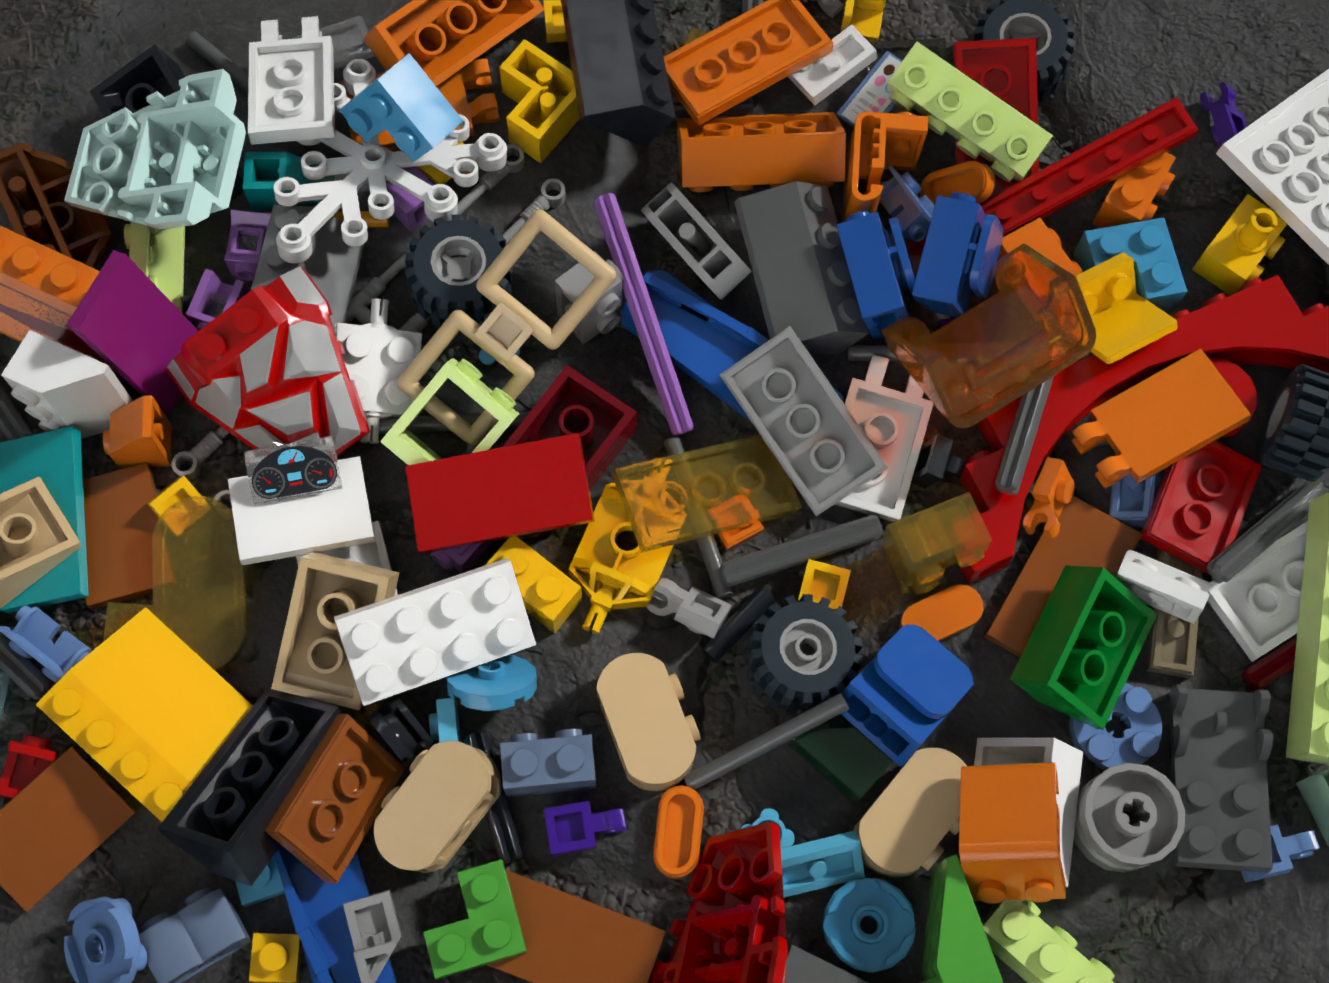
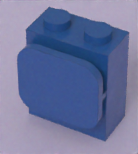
M952 192L950 198L937 195L912 296L925 311L965 319L972 291L977 297L986 298L989 293L1001 249L1003 226L997 216L990 214L986 216L980 203H975L976 198L971 195L959 192Z
M858 212L848 216L845 220L846 222L837 224V229L862 319L873 340L914 329L905 295L907 294V289L910 290L912 295L916 274L898 217L889 219L892 233L889 236L888 231L883 227L878 212L871 214L869 212Z
M905 625L880 649L869 664L842 692L848 701L850 709L841 713V715L896 764L902 767L975 683H973V677L969 668L926 630L916 625Z

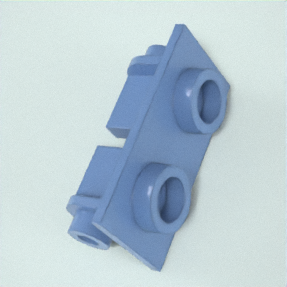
M890 164L887 167L894 176L889 181H884L880 184L883 185L879 201L892 217H898L905 238L914 242H920L927 235L935 205L926 195L921 198L918 194L923 188L908 171L901 175Z
M25 605L15 616V619L19 621L15 627L0 626V632L11 640L8 643L10 648L23 657L35 658L44 666L42 669L43 674L56 683L73 666L92 652L91 648L68 631H63L56 642L52 641L51 639L61 625L38 607L31 608Z

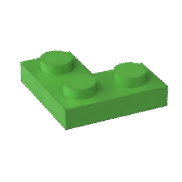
M502 859L457 872L469 918L423 932L436 980L527 953Z

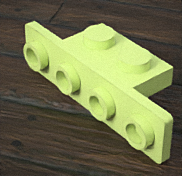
M134 222L125 224L124 239L127 249H130L129 258L183 314L185 226L159 230Z

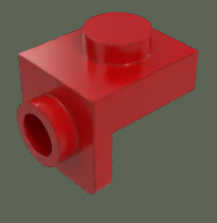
M24 733L22 741L14 739L9 742L7 749L9 753L0 779L1 796L14 798L58 759L60 750L50 748L51 739Z

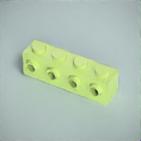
M917 41L887 82V91L892 93L889 99L895 105L906 112L913 108L923 116H928V128L939 135H943L945 131L959 140L956 146L974 159L978 155L984 157L992 163L990 168L993 173L1007 182H1010L1012 178L1020 182L1053 137L1052 134Z
M1003 900L1000 903H995L981 920L992 952L1027 983H1114L1112 980L1115 975L1106 965L1095 958H1091L1090 961L1075 949L1078 945L1077 941L1064 929L1058 926H1054L1052 929L1038 917L1041 913L1040 909L1030 900Z

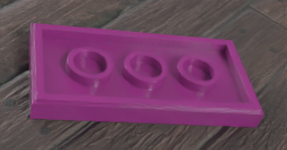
M113 250L68 321L67 326L142 396L152 395L163 413L170 415L182 392L165 369L171 360L182 352V344L198 332V330L125 253Z

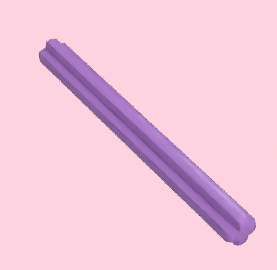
M613 193L598 196L594 199V207L613 263L618 267L623 276L622 289L671 433L674 436L687 433L693 429V422L616 196Z

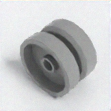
M1125 763L1109 767L1079 789L1074 842L1089 861L1105 870L1125 873L1158 862L1176 848L1184 832L1185 808L1179 791L1162 773L1147 765Z

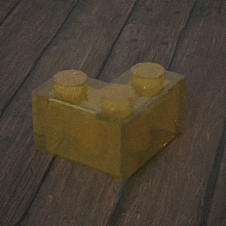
M967 492L888 524L881 549L901 593L904 594L914 590L915 594L918 595L937 587L940 584L938 580L943 577L946 567L959 563L960 567L963 568L982 560L985 557L983 552L987 551L992 538L970 492Z

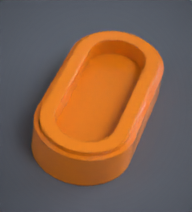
M967 161L928 174L921 183L923 190L919 193V197L921 198L926 195L935 205L937 195L950 198L952 192H959L975 197V203H983L991 196L994 190L995 176L987 164Z
M963 584L951 586L909 606L900 619L899 629L905 625H916L926 630L937 641H944L971 628L977 623L983 613L982 598L970 586Z
M674 786L668 789L662 795L658 807L653 859L658 871L672 879L684 878L691 874L699 860L704 804L701 796L694 789L687 786Z

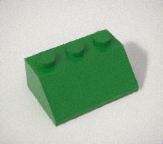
M1065 565L1010 680L1036 701L1096 729L1104 730L1157 614L1104 567Z

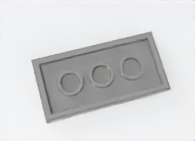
M791 326L720 374V377L816 517L888 469L881 456Z

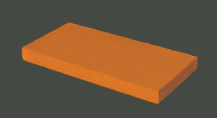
M767 0L664 56V62L671 91L699 126L833 52V42L799 0Z

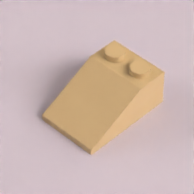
M40 476L0 494V609L81 547V542Z
M317 552L301 556L271 689L360 710L362 702L334 617L394 597L400 572Z

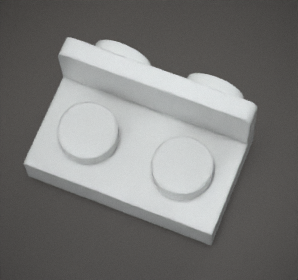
M1133 550L1126 552L1115 577L1145 604L1192 624L1200 616L1210 595L1208 593L1210 588L1209 582Z

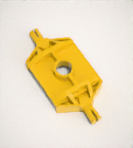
M655 458L648 478L644 477L643 481L618 482L605 485L593 512L595 522L588 524L569 567V575L581 586V589L590 598L592 604L582 628L589 632L592 627V634L599 635L606 615L611 610L648 607L680 529L685 524L686 515L663 490L664 481L672 467V464L667 460L664 461L662 466V458ZM623 531H632L638 535L640 543L633 550H622L615 543L617 535Z

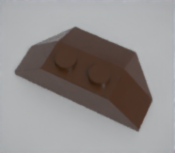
M22 142L1 150L0 201L14 232L95 268L114 237L103 214L73 207L64 201L74 164L51 154L35 150L34 147Z

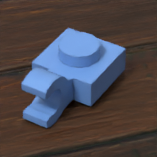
M1278 824L1270 826L1273 869L1269 873L1241 871L1244 881L1250 882L1289 873L1293 869L1290 859L1312 856L1314 854L1313 851L1320 848L1314 831L1282 837Z

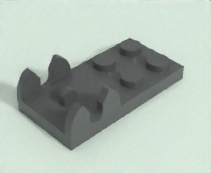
M1174 684L1168 693L1172 784L1179 791L1185 808L1184 832L1174 849L1175 866L1269 873L1273 869L1266 761L1271 753L1273 733L1264 728L1265 716L1269 711L1271 701L1269 691L1257 689L1254 692L1189 689L1186 685Z

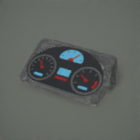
M333 437L317 438L244 452L254 505L343 488Z

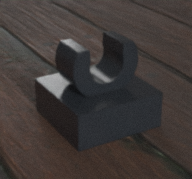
M937 434L922 443L911 480L912 484L925 489L939 480L951 483L953 476L957 478L962 476L965 461L959 457L949 455L953 443L952 439Z

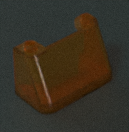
M1024 243L1003 256L996 265L994 278L999 292L932 334H930L926 325L915 317L900 319L881 331L892 353L944 418L958 428H968L982 421L1083 358L1091 351L1095 344L1096 329L1076 276Z

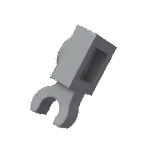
M661 578L655 587V591L664 594L668 601L654 596L647 608L659 616L676 613L674 620L686 625L694 633L705 634L714 639L726 620L732 605L695 587H692L688 592L680 588L672 580Z

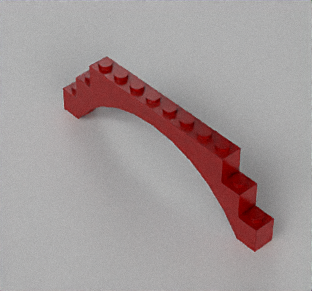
M1279 275L1262 281L1261 278H1255L1244 284L1235 294L1228 297L1224 293L1218 294L1207 300L1202 305V308L1190 313L1188 309L1175 313L1171 317L1177 320V330L1111 364L1105 363L1093 353L1092 356L1080 361L1077 357L1064 361L1056 368L1019 492L1015 495L997 491L995 480L1027 378L1018 384V388L1007 393H1004L1003 390H998L984 397L980 402L981 404L974 421L992 453L989 450H983L968 458L960 477V481L978 515H976L975 511H969L955 518L951 522L953 526L950 527L945 539L968 584L1008 567L1014 556L1025 498L1039 468L1062 437L1086 417L1092 409L1200 348L1207 357L1224 358L1236 364L1272 365L1293 370L1300 364H1304L1329 373V306L1325 307L1323 303H1319L1302 313Z

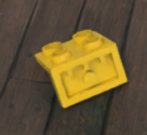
M1124 252L1053 287L1058 328L1107 364L1120 360L1130 353L1177 330L1176 319L1137 294L1133 258Z

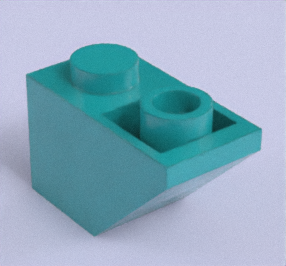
M245 152L243 191L252 212H272L273 204L280 205L276 201L274 184L280 178H294L298 181L299 185L336 181V175L325 176L319 180L307 179L302 173L301 157L289 152ZM312 164L309 167H317L319 165ZM285 190L282 193H291L292 190ZM323 199L302 201L293 206L315 208Z

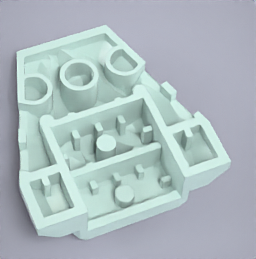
M224 69L188 75L179 80L180 90L166 97L156 91L146 97L150 105L134 113L125 107L83 128L64 201L73 207L159 230L195 225L208 218L211 213L228 208L246 135L244 123L233 114L237 99L230 74Z

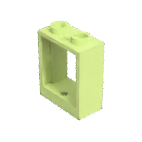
M452 358L444 364L380 442L407 465L442 459L407 428L448 379L499 420L472 453L489 450L519 413L513 409L516 403L508 394L497 387L492 391L479 380L482 374L475 366L465 359L458 362Z

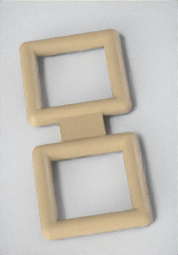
M541 209L535 210L477 281V290L494 303L496 308L482 325L478 324L462 310L453 311L398 378V388L414 401L424 389L418 381L457 333L461 331L514 374L501 390L515 401L535 375L534 369L515 354L530 335H533L549 349L559 348L615 281L617 276L615 269L547 212ZM540 231L595 275L593 280L552 329L498 285ZM436 396L424 408V410L470 446L478 445L498 421L485 409L477 420L470 425Z

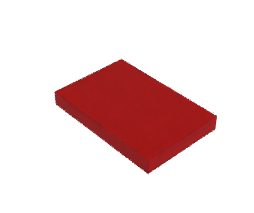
M1216 440L1166 468L1140 539L1210 575L1207 572L1208 563L1235 541L1262 465Z

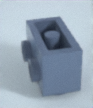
M565 729L555 732V738L537 739V734L523 733L510 736V742L500 743L503 789L506 798L596 789L592 734L582 735L581 729Z

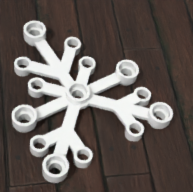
M364 59L351 60L343 71L344 86L334 83V96H338L334 98L335 111L340 112L339 109L351 100L346 97V91L356 96L376 79L375 69L368 61ZM460 114L459 116L463 119V122L457 127L462 129H454L437 146L414 162L403 151L391 152L388 148L379 145L378 135L367 143L362 139V145L336 130L335 137L299 140L297 141L298 143L307 146L323 142L347 156L326 159L320 152H307L301 158L302 173L307 179L319 180L329 175L350 174L343 180L299 185L298 181L294 178L283 177L275 182V199L282 206H293L302 201L323 199L299 224H288L281 229L276 237L278 254L281 259L288 263L306 261L311 256L313 250L311 237L341 207L344 221L341 225L343 241L349 246L363 245L368 239L366 222L361 219L357 191L366 182L369 183L370 196L368 197L369 213L375 219L384 220L391 217L394 213V199L387 192L386 180L424 201L425 215L434 222V219L443 217L444 222L451 221V215L458 213V197L456 193L445 184L431 186L402 168L431 165L454 178L455 183L459 186L470 187L478 181V167L484 171L493 172L505 166L507 162L506 143L499 135L486 133L474 144L457 145L459 142L467 140L470 135L469 120ZM312 164H318V165H319V166H317V167H309V166L312 165ZM463 171H469V172H471V173H470V174H462L461 172H463ZM285 190H292L291 193H282ZM379 203L387 204L386 206H383V207L375 206V205H377V204H379ZM351 230H359V231H360L359 233H356V234L349 233V231H351Z

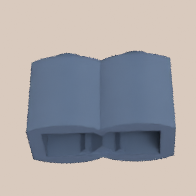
M211 887L201 889L185 900L187 906L178 913L170 916L169 912H164L143 924L144 932L139 934L140 943L143 944L147 951V964L157 983H185L209 966L232 955L252 941L227 893L221 888L212 891Z

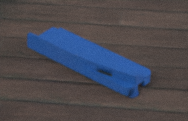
M657 270L651 273L648 271L643 279L672 363L751 422L720 377V374L769 340L752 327L744 325L713 307L668 272ZM626 302L621 309V323L627 330L639 338ZM682 304L708 317V322L681 309ZM834 389L840 397V399L843 401L844 398L841 395V393Z
M281 845L274 856L295 931L299 935L312 982L333 983L329 974L331 972L336 983H361L353 954L355 950L343 904L371 895L358 850L336 885L323 881ZM390 957L375 983H397Z

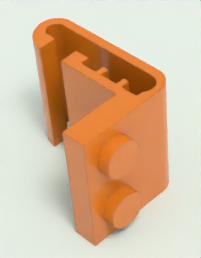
M865 111L856 117L845 161L842 223L846 222L845 220L848 216L858 212H869L870 214L876 212L883 189L880 181L883 171L888 169V165L891 164L896 170L915 171L928 132V116H916L911 112L893 114ZM858 179L863 180L862 187H864L862 194L858 191Z
M1056 762L961 767L959 855L962 870L974 901L995 904L1003 900L1047 902L1051 899H1066V882L1060 856V812L1056 801V795H1059V782Z

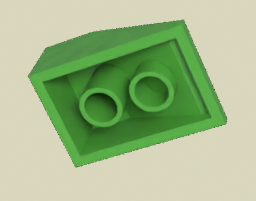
M956 854L947 857L932 868L921 968L924 981L919 983H1004L958 856Z

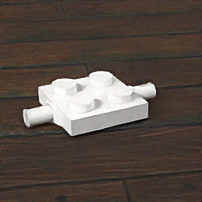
M371 299L370 323L364 325L337 323L334 327L336 338L343 345L345 354L342 356L349 378L354 380L371 433L360 440L361 443L366 444L368 442L369 444H379L380 419L391 416L401 417L413 403V400L398 388L397 380L421 351L422 333L397 330L387 325L389 301L385 299L381 302V299Z

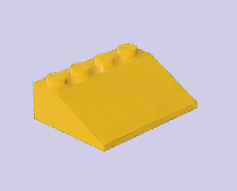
M146 607L73 666L36 704L161 822H163L253 707L245 697Z

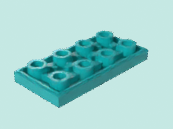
M73 426L0 442V494L40 476L81 542V547L0 609V611L8 614L18 612L25 605L31 608L43 607L89 597L81 432Z

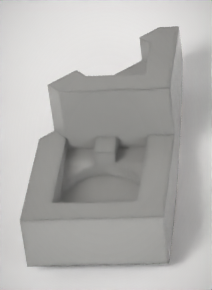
M390 890L343 904L361 983L376 982L401 938V931Z

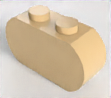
M629 653L617 657L602 671L596 690L597 700L626 777L630 783L643 790L663 791L670 789L683 781L684 777L690 772L697 748L695 742L701 740L693 716L688 715L685 717L679 700L685 698L676 673L668 675L664 663L654 656L644 653Z
M458 741L440 742L434 744L429 750L422 751L412 762L409 769L411 774L402 786L392 789L382 801L381 808L383 810L374 822V838L381 855L393 866L423 873L444 869L501 795V776L493 759L484 751Z
M941 748L917 750L856 824L854 831H856L861 843L863 863L870 870L884 877L901 878L913 874L920 866L928 871L941 856L944 849L938 845L948 831L953 835L959 832L961 767L967 765L957 755Z

